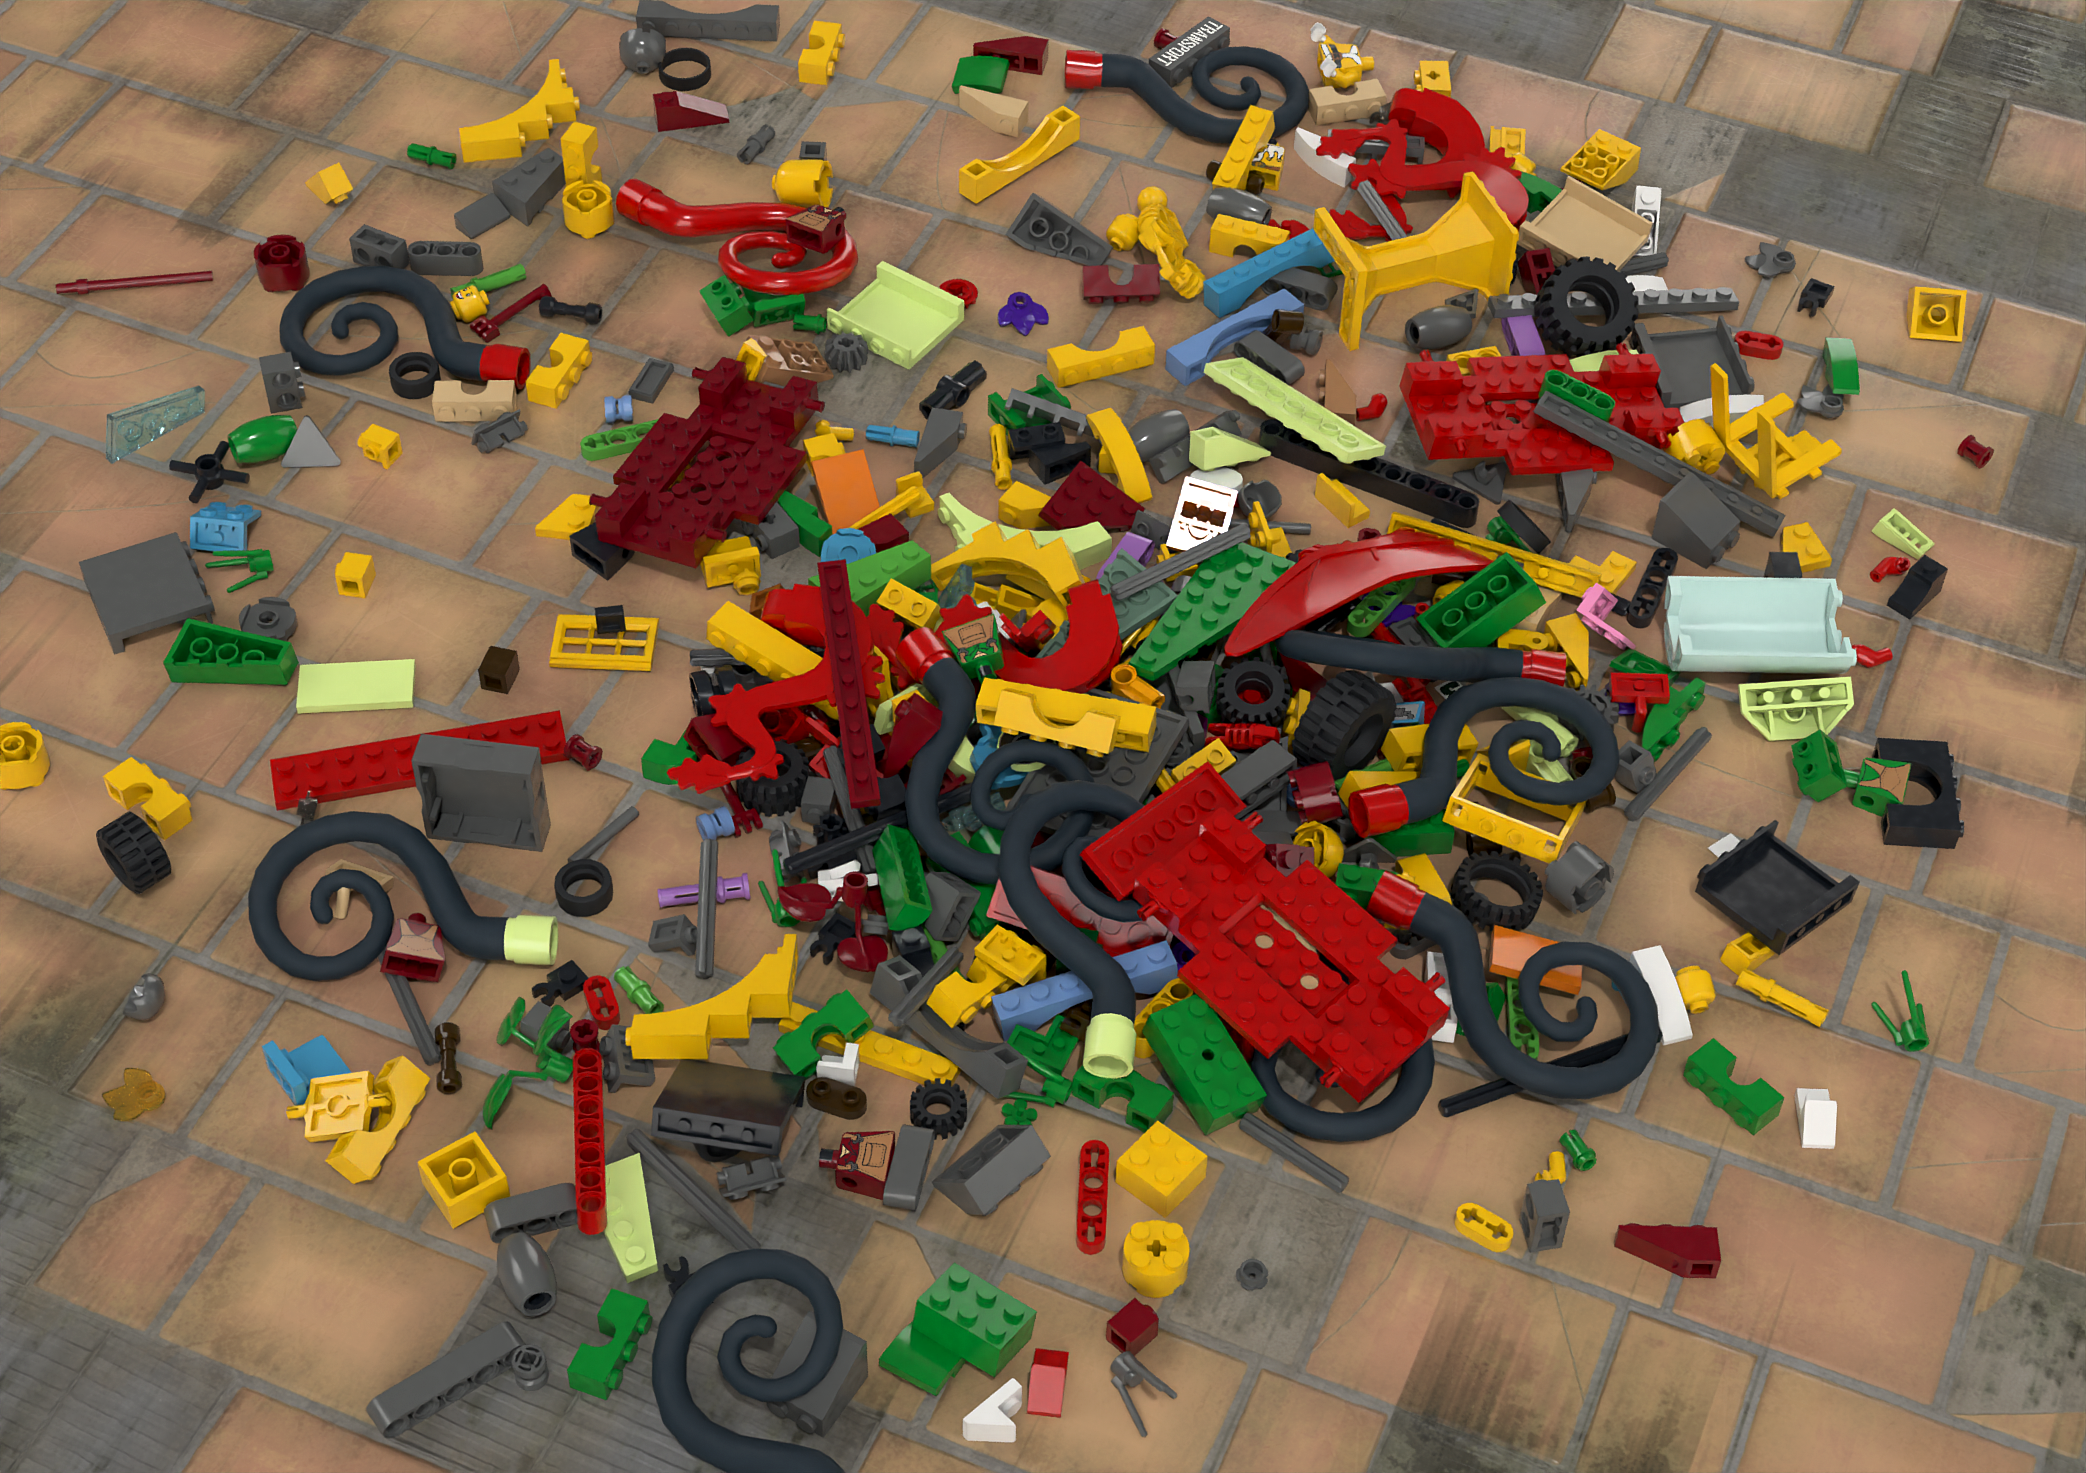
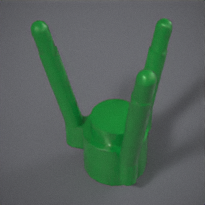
M1501 516L1493 518L1488 523L1487 529L1489 534L1486 535V539L1501 544H1507L1513 540L1521 550L1531 552L1520 540V536Z
M262 549L213 551V556L247 558L205 564L206 568L248 564L250 573L256 572L255 575L227 588L228 593L257 580L268 578L267 572L273 571L270 551Z
M773 849L772 856L777 885L785 887L778 851ZM803 877L801 884L807 883V878ZM758 882L761 893L771 912L772 922L777 923L781 927L797 925L800 920L795 919L785 911L779 898L776 904H774L764 882Z
M1903 970L1901 974L1911 1019L1901 1024L1900 1032L1876 1002H1872L1871 1006L1893 1035L1896 1045L1904 1044L1907 1051L1914 1052L1927 1047L1930 1040L1926 1032L1923 1006L1921 1003L1915 1004L1908 972Z
M1022 1054L1028 1059L1030 1065L1027 1064V1066L1047 1078L1042 1088V1092L1047 1093L1046 1097L1016 1091L1004 1097L1044 1103L1052 1108L1055 1107L1057 1102L1064 1105L1071 1095L1073 1081L1053 1072L1027 1054Z

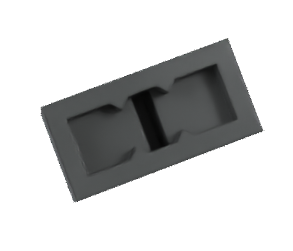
M365 224L349 238L353 262L363 266H388L405 269L410 264L405 239Z
M291 352L259 357L271 414L302 408L300 397L306 396L303 381L297 382L296 379L301 377L299 362H293Z
M1541 1179L1527 1184L1519 1221L1530 1253L1562 1247L1570 1210L1559 1179L1549 1181Z

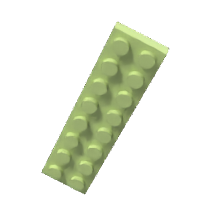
M1244 357L1205 364L1204 373L1213 378L1215 383L1224 385L1230 389L1231 393L1248 400L1247 402L1250 405L1259 407L1265 411L1266 415L1281 421L1285 427L1294 429L1301 434L1302 438L1313 441L1319 445L1321 450L1332 453L1340 462L1350 464L1353 461L1370 460L1373 457L1384 455L1386 445Z

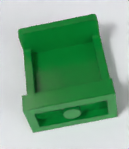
M1043 374L1036 376V386L1034 388L1024 391V393L1071 409L1068 398L1063 396L1055 388L1053 382L1048 381ZM997 392L988 395V416L996 424H1001L1006 428L1007 436L1008 430L1053 423L1034 415L1032 419L1028 418V413L1011 408L1010 411L1004 408L1007 399L1004 400Z

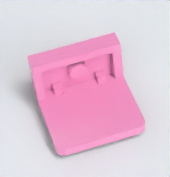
M1595 583L1593 587H1589L1582 596L1583 602L1577 608V611L1583 615L1581 621L1600 635L1605 631L1603 636L1623 651L1626 646L1634 650L1635 644L1603 622L1618 602V599L1598 583Z

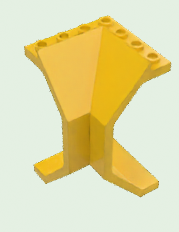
M1473 171L1463 175L1459 201L1427 231L1389 242L1363 246L1343 235L1325 207L1315 209L1313 230L1345 276L1339 337L1349 351L1359 349L1362 316L1376 297L1432 282H1440L1467 290L1478 289V293H1481L1487 301L1489 296L1510 295L1509 288L1510 282L1513 279L1512 270L1516 260L1515 251L1519 241V232L1516 227H1513L1506 213L1500 209L1495 198L1489 194L1483 182L1478 179Z

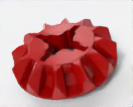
M952 279L939 286L940 289L964 300V308L968 309L969 304H975L978 297L976 286L967 280Z

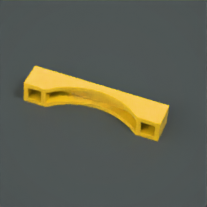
M1061 106L1046 115L1035 132L1013 152L994 160L976 158L959 169V193L977 204L1080 139V116L1067 107Z

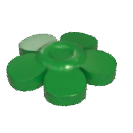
M1023 1099L1015 1100L1014 1105L1006 1103L1001 1110L1002 1114L1006 1117L1004 1120L1005 1125H1032V1122L1038 1117L1037 1111L1034 1108L1026 1110L1027 1102Z

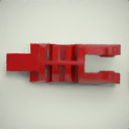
M1407 677L1412 686L1410 689L1399 678L1392 681L1404 702H1425L1424 724H1430L1438 706L1434 703L1433 698L1426 690L1422 681L1419 678Z
M1210 723L1208 732L1215 735V737L1206 738L1204 747L1219 738L1227 749H1258L1272 740L1279 744L1281 736L1277 727L1266 726L1265 724Z

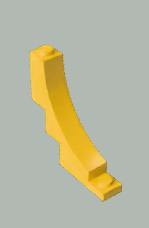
M784 934L783 946H778L777 954H764L760 962L747 976L713 998L672 1011L634 1014L632 1026L626 1028L625 1034L626 1046H631L633 1059H708L712 1038H749L753 1018H790L799 960L797 934Z

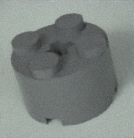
M1575 841L1558 861H1552L1545 869V875L1548 876L1545 888L1548 893L1574 914H1577L1576 910L1583 913L1594 906L1606 891L1602 887L1606 880L1611 883L1614 869L1586 845Z

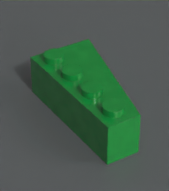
M187 618L163 661L169 678L174 683L287 685L299 663L291 642Z

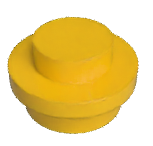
M751 571L741 572L733 580V586L740 595L756 593L761 583L760 576Z

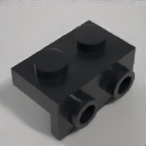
M1060 422L1008 430V455L1011 460L1029 458V449L1066 443Z

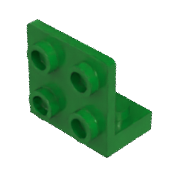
M741 286L745 298L753 308L749 312L754 320V327L792 320L795 313L804 315L805 298L803 294L771 295L755 292Z

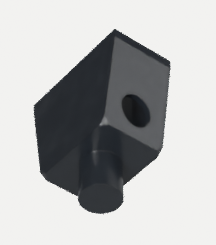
M596 522L569 536L572 556L607 581L635 553L633 550L599 541Z

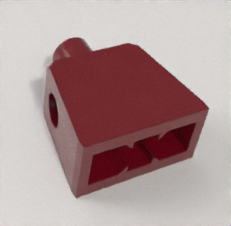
M716 714L691 718L683 737L700 760L703 755L708 754L719 761L729 764L731 767L736 765L740 753L746 752L748 745L737 738L730 731L728 725L713 727L711 719Z

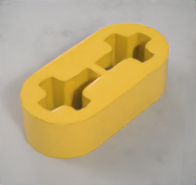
M1464 1203L1456 1211L1455 1227L1461 1234L1493 1252H1503L1510 1248L1514 1233L1511 1224L1475 1203ZM1470 1216L1475 1218V1220H1471L1469 1223L1464 1220L1465 1218H1470ZM1498 1232L1503 1234V1236L1498 1237V1239L1492 1237L1493 1235H1497Z

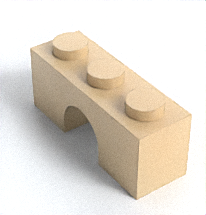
M1378 79L1355 82L1354 94L1347 96L1338 94L1333 86L1309 89L1308 110L1316 126L1381 116L1385 113L1386 94Z
M488 380L487 388L482 393L476 395L464 393L462 381H435L432 398L435 422L496 421L503 413H513L516 411L517 395L514 380Z

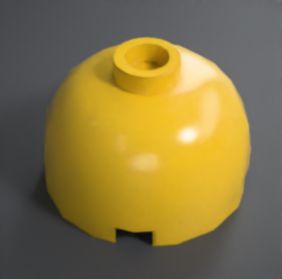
M1311 821L1310 823L1302 824L1294 831L1298 835L1295 837L1293 844L1314 847V866L1328 878L1333 877L1338 871L1339 863L1343 861L1344 848L1341 839L1334 830L1319 822Z

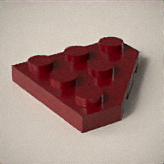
M1080 461L1042 508L1038 516L1058 531L1081 527L1097 521L1105 530L1106 528H1118L1119 531H1129L1132 528L1137 510L1144 512L1145 508L1084 462Z

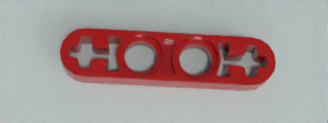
M1099 1140L1085 1142L1080 1151L1076 1243L1081 1252L1089 1255L1101 1252L1106 1243L1109 1148L1104 1142ZM1092 1153H1098L1097 1167H1091ZM1089 1178H1097L1103 1184L1098 1188H1089L1086 1186L1085 1181ZM1088 1205H1096L1101 1209V1212L1098 1215L1090 1216L1083 1209ZM1088 1226L1095 1227V1239L1093 1242L1088 1241L1087 1238Z

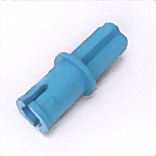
M869 425L866 430V439L890 443V446L897 444L917 448L920 431L900 429L896 425H893L892 428Z

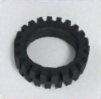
M1480 851L1479 855L1473 853L1469 858L1463 859L1451 885V899H1454V906L1456 908L1460 907L1459 910L1464 915L1468 914V920L1472 924L1478 921V927L1482 929L1486 925L1490 926L1491 932L1494 925L1519 931L1520 928L1525 929L1533 921L1542 901L1543 889H1541V880H1537L1538 875L1535 872L1529 873L1531 867L1527 864L1520 866L1521 860L1516 857L1512 861L1509 860L1510 855L1506 853L1499 857L1497 851H1491L1490 855L1486 851ZM1486 877L1502 881L1516 890L1524 903L1510 907L1492 903L1474 890L1470 880Z

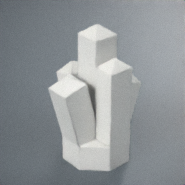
M853 860L832 869L819 870L818 884L824 886L831 893L832 900L836 894L837 887H843L844 876L849 872L859 871L861 864L857 860ZM877 873L864 874L868 878V886L878 885Z

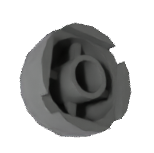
M643 28L628 30L620 37V58L625 66L640 74L652 72L658 68V63H663L665 59L666 39L661 33L650 29V33L643 32Z

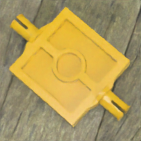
M370 1071L312 1078L305 1103L288 1106L286 1114L290 1120L301 1117L305 1118L304 1138L309 1142L339 1139L341 1135L357 1129L369 1132L372 1109L374 1107L390 1106L391 1096L388 1092L373 1095L374 1075Z

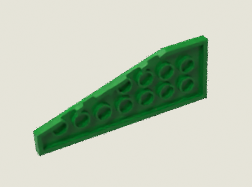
M1242 542L1204 560L1130 659L1128 665L1133 666L1136 669L1137 675L1151 681L1158 679L1175 668L1178 661L1184 657H1192L1197 654L1198 648L1205 644L1209 646L1233 631L1256 599L1283 573L1295 565L1296 562Z

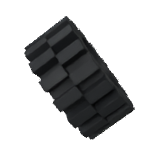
M935 1078V1084H931L930 1080L924 1081V1087L919 1084L916 1087V1092L913 1091L911 1094V1124L914 1123V1126L934 1129V1140H937L938 1134L942 1135V1140L948 1139V1132L955 1136L957 1128L962 1130L964 1122L967 1120V1098L964 1090L960 1091V1086L957 1083L951 1087V1080L948 1079L945 1080L944 1084L941 1083L940 1078ZM935 1103H943L951 1108L949 1112L941 1115L932 1114L926 1110L928 1106Z

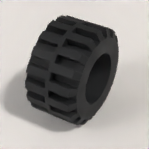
M1247 657L1241 658L1240 664L1234 661L1230 664V669L1225 668L1222 672V677L1218 681L1216 711L1218 715H1221V722L1234 724L1257 723L1278 728L1280 721H1284L1290 698V684H1287L1288 678L1286 674H1281V668L1278 665L1272 667V661L1267 659L1265 662L1259 661L1260 657H1253V661H1248ZM1245 690H1257L1262 692L1268 700L1261 704H1248L1242 701L1238 694Z
M772 738L775 742L777 754H781L784 757V762L776 766L779 774L777 779L773 780L761 776L757 781H752L751 777L736 780L740 801L744 802V806L748 810L755 808L758 815L765 813V816L772 817V814L783 816L784 812L792 813L796 811V806L801 807L807 778L810 776L809 761L802 749H798V746L793 742L787 744V740L784 739L775 741ZM747 746L746 752L740 753L736 765L749 761L754 756L755 750Z
M128 811L97 831V843L104 859L117 878L134 893L140 894L171 874L170 860L163 845L147 823L136 814Z

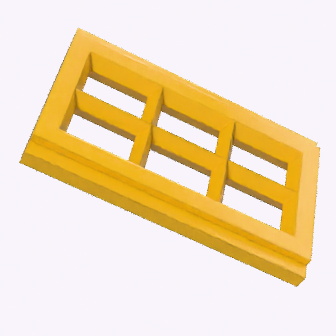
M558 614L550 652L549 667L651 671L658 635L659 618L624 617L625 632H646V640L623 639L624 632H618L617 639L594 638V633L597 631L595 616ZM566 629L589 630L588 637H565ZM563 645H585V653H562ZM592 646L615 647L614 655L591 654ZM621 647L644 648L643 656L620 655Z

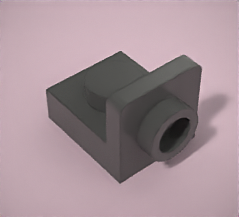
M685 914L653 921L648 946L653 952L681 947L688 956L695 955L697 927L692 924Z

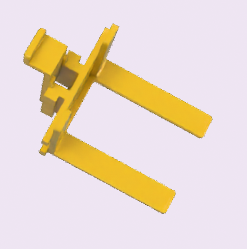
M1716 363L1710 366L1713 429L1723 443L1725 452L1740 468V473H1747L1754 480L1755 488L1763 489L1772 499L1778 497L1781 500L1789 495L1786 487L1806 475H1809L1814 480L1822 475L1819 467L1842 454V449L1832 439L1821 444L1805 429L1793 437H1787L1775 425L1774 418L1794 407V402L1785 393H1780L1759 407L1752 408L1747 414L1730 423L1728 375ZM1757 429L1758 443L1746 449L1738 440Z

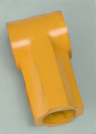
M1120 664L1112 669V694L1161 709L1162 704L1165 702V695L1139 678L1133 666Z

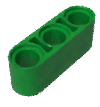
M1549 370L1545 373L1538 394L1539 399H1541L1545 391H1548L1608 423L1615 406V400L1608 394L1558 370Z

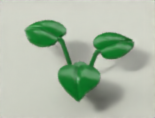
M518 997L512 1005L510 1012L503 1019L497 1034V1043L501 1046L504 1045L512 1033L532 1047L533 1054H540L536 1062V1067L540 1068V1072L509 1070L506 1075L500 1074L490 1088L483 1105V1120L488 1128L492 1129L494 1116L510 1090L512 1078L528 1077L546 1081L549 1076L561 1083H564L569 1078L573 1070V1060L546 1045L555 1033L569 1019L573 1018L562 1006L556 1004L551 1008L538 1030L536 1042L520 1033L516 1027L524 1015V998Z

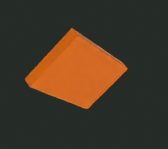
M864 449L810 463L826 521L832 525L833 534L837 533L839 529L849 528L880 507Z
M1494 925L1491 933L1489 972L1519 979L1526 961L1542 947L1559 942ZM1566 965L1553 968L1543 976L1539 985L1578 995L1582 982V965Z

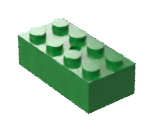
M1506 552L1416 619L1437 647H1486L1543 606L1546 601L1536 582Z
M1195 994L1149 1015L1142 1033L1205 1136L1242 1119L1246 1113L1253 1114L1259 1110L1267 1094L1216 1012L1204 1000Z

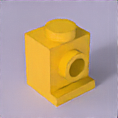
M372 424L358 438V446L363 448L364 456L381 462L383 468L387 470L403 454L400 435L378 425Z

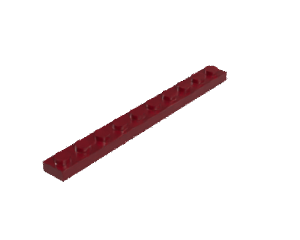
M846 559L818 562L819 582L851 809L881 805Z

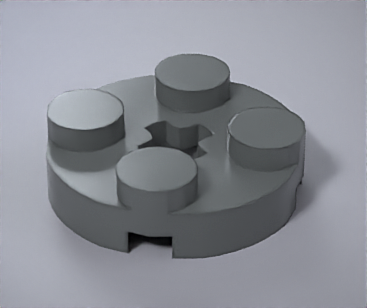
M264 597L258 599V604L252 607L248 604L243 608L239 615L241 631L288 641V637L294 633L297 627L296 612L285 599ZM268 619H273V621L270 623H263L267 622Z

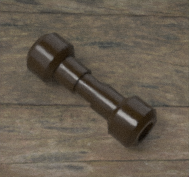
M1212 160L1208 164L1206 169L1208 179L1214 180L1222 162ZM1255 173L1250 176L1248 175L1247 191L1255 195L1260 194L1265 185L1264 177Z
M444 1022L435 1028V1042L440 1046V1055L442 1056L440 1063L441 1071L436 1075V1087L438 1091L444 1094H454L462 1088V1075L457 1071L455 1061L456 1045L460 1042V1028L454 1023Z

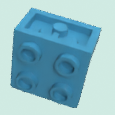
M223 502L209 503L207 507L201 508L200 511L190 516V549L208 551L247 550V525L261 516V510H254L251 505H237L234 508L226 507V503Z
M323 1035L310 1040L289 1053L285 1048L280 1050L273 1040L262 1046L267 1068L294 1105L305 1103L312 1078L352 1073Z

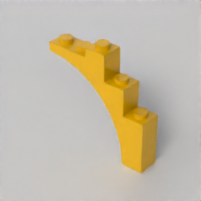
M559 59L549 60V72L546 81L539 92L527 104L497 120L476 126L459 128L464 163L522 157L521 147H526L525 141L550 139L548 129H553V123L576 121L575 111H580L579 97H574L572 87H567L565 68H560Z
M996 521L972 533L974 541L931 564V579L940 591L957 583L980 576L995 574L1019 575L1034 579L1047 586L1055 593L1065 609L1066 606L1070 605L1068 588L1085 583L1074 555L1062 537L1040 548L1029 529L1007 539Z

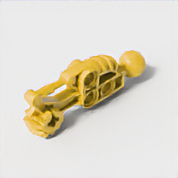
M1156 186L1146 187L1137 196V206L1141 212L1138 216V228L1140 230L1138 239L1145 248L1158 256L1157 260L1161 267L1160 275L1165 280H1169L1174 290L1179 292L1181 296H1185L1188 299L1193 298L1203 290L1204 281H1206L1205 275L1196 266V263L1185 259L1183 256V251L1189 245L1175 213L1167 208L1168 199L1166 193Z

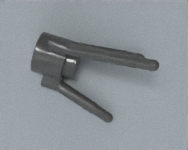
M1126 1351L1118 1355L1111 1364L1110 1369L1116 1375L1111 1382L1119 1390L1141 1436L1146 1437L1147 1431L1125 1386L1135 1387L1145 1379L1158 1391L1165 1392L1173 1399L1177 1397V1393L1151 1373L1130 1351Z

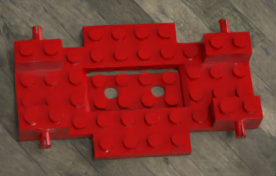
M1620 343L1616 346L1619 355H1604L1599 371L1574 372L1567 354L1473 357L1468 359L1466 365L1471 376H1462L1457 361L1435 362L1431 357L1430 351L1423 350L1419 354L1422 362L1406 363L1399 385L1428 460L1504 457L1511 475L1553 474L1591 468L1593 472L1612 471L1614 461L1609 451L1593 445L1588 440L1568 432L1565 428L1545 420L1542 416L1533 412L1537 403H1529L1526 400L1539 399L1538 394L1545 373L1549 370L1561 371L1611 396L1615 400V406L1609 424L1659 450L1671 446L1668 435L1671 433L1673 437L1679 432L1677 427L1685 423L1678 408L1664 407L1655 386L1661 370L1654 355L1631 354L1625 343L1623 345ZM1502 400H1518L1515 404H1504L1501 402ZM1486 401H1493L1491 405H1485ZM1507 417H1514V418H1516L1520 423H1518V424H1513L1512 421H1510V420H1508V419H1506V418H1507Z
M1221 806L1201 823L1199 836L1164 866L1157 860L1135 879L1133 898L1143 906L1137 910V914L1140 918L1142 917L1143 921H1146L1153 915L1196 954L1178 970L1177 977L1263 1056L1269 1059L1290 1040L1325 1072L1319 1078L1322 1085L1325 1083L1324 1086L1329 1088L1336 1082L1360 1103L1445 1025L1450 1007L1439 999L1434 992L1445 983V978L1443 976L1440 977V973L1436 972L1424 983L1404 967L1394 974L1380 961L1397 943L1398 939L1308 859L1285 877L1264 858L1267 845L1252 832L1256 826L1263 822L1262 816L1258 815V812L1255 811L1246 820L1241 821ZM1261 906L1270 907L1342 971L1349 978L1350 984H1346L1338 972L1327 967L1319 959L1316 952L1307 949L1296 939L1294 932L1286 930L1274 919L1270 911L1264 910ZM1260 935H1266L1272 939L1273 945L1269 948H1261L1256 944L1255 939ZM1304 976H1313L1318 981V986L1314 989H1306L1302 986L1300 980Z

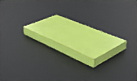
M415 659L300 665L296 703L297 713L413 708Z

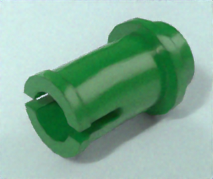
M795 313L793 323H796L793 325L794 330L815 331L818 335L821 332L825 333L827 318L822 317V314L811 316Z
M1569 1130L1572 1138L1565 1132L1559 1142L1572 1157L1574 1167L1580 1168L1581 1171L1591 1169L1597 1161L1595 1151L1587 1147L1577 1130Z

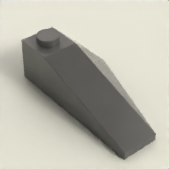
M1035 193L1031 194L1006 233L1008 237L1026 249L1089 266L1103 265L1114 248L1061 209Z

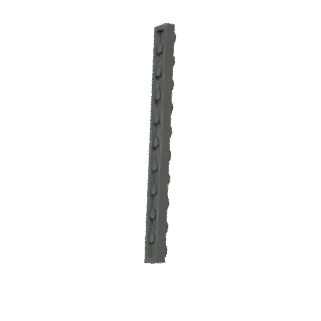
M1719 287L1717 289L1694 288L1691 290L1673 288L1660 291L1647 289L1645 291L1632 292L1633 295L1638 296L1639 304L1635 308L1639 310V313L1738 310L1740 302L1732 288ZM1582 292L1567 294L1568 307L1573 316L1605 315L1603 306L1593 295ZM1525 293L1523 295L1500 294L1499 296H1489L1487 305L1494 318L1527 315L1539 317V315L1534 314V306L1538 303L1536 301L1537 295Z
M1545 391L1533 411L1545 420L1565 428L1568 432L1588 440L1593 445L1613 453L1616 457L1622 458L1636 465L1639 469L1645 470L1674 486L1689 472L1694 473L1740 521L1757 528L1762 533L1774 537L1786 516L1548 391Z

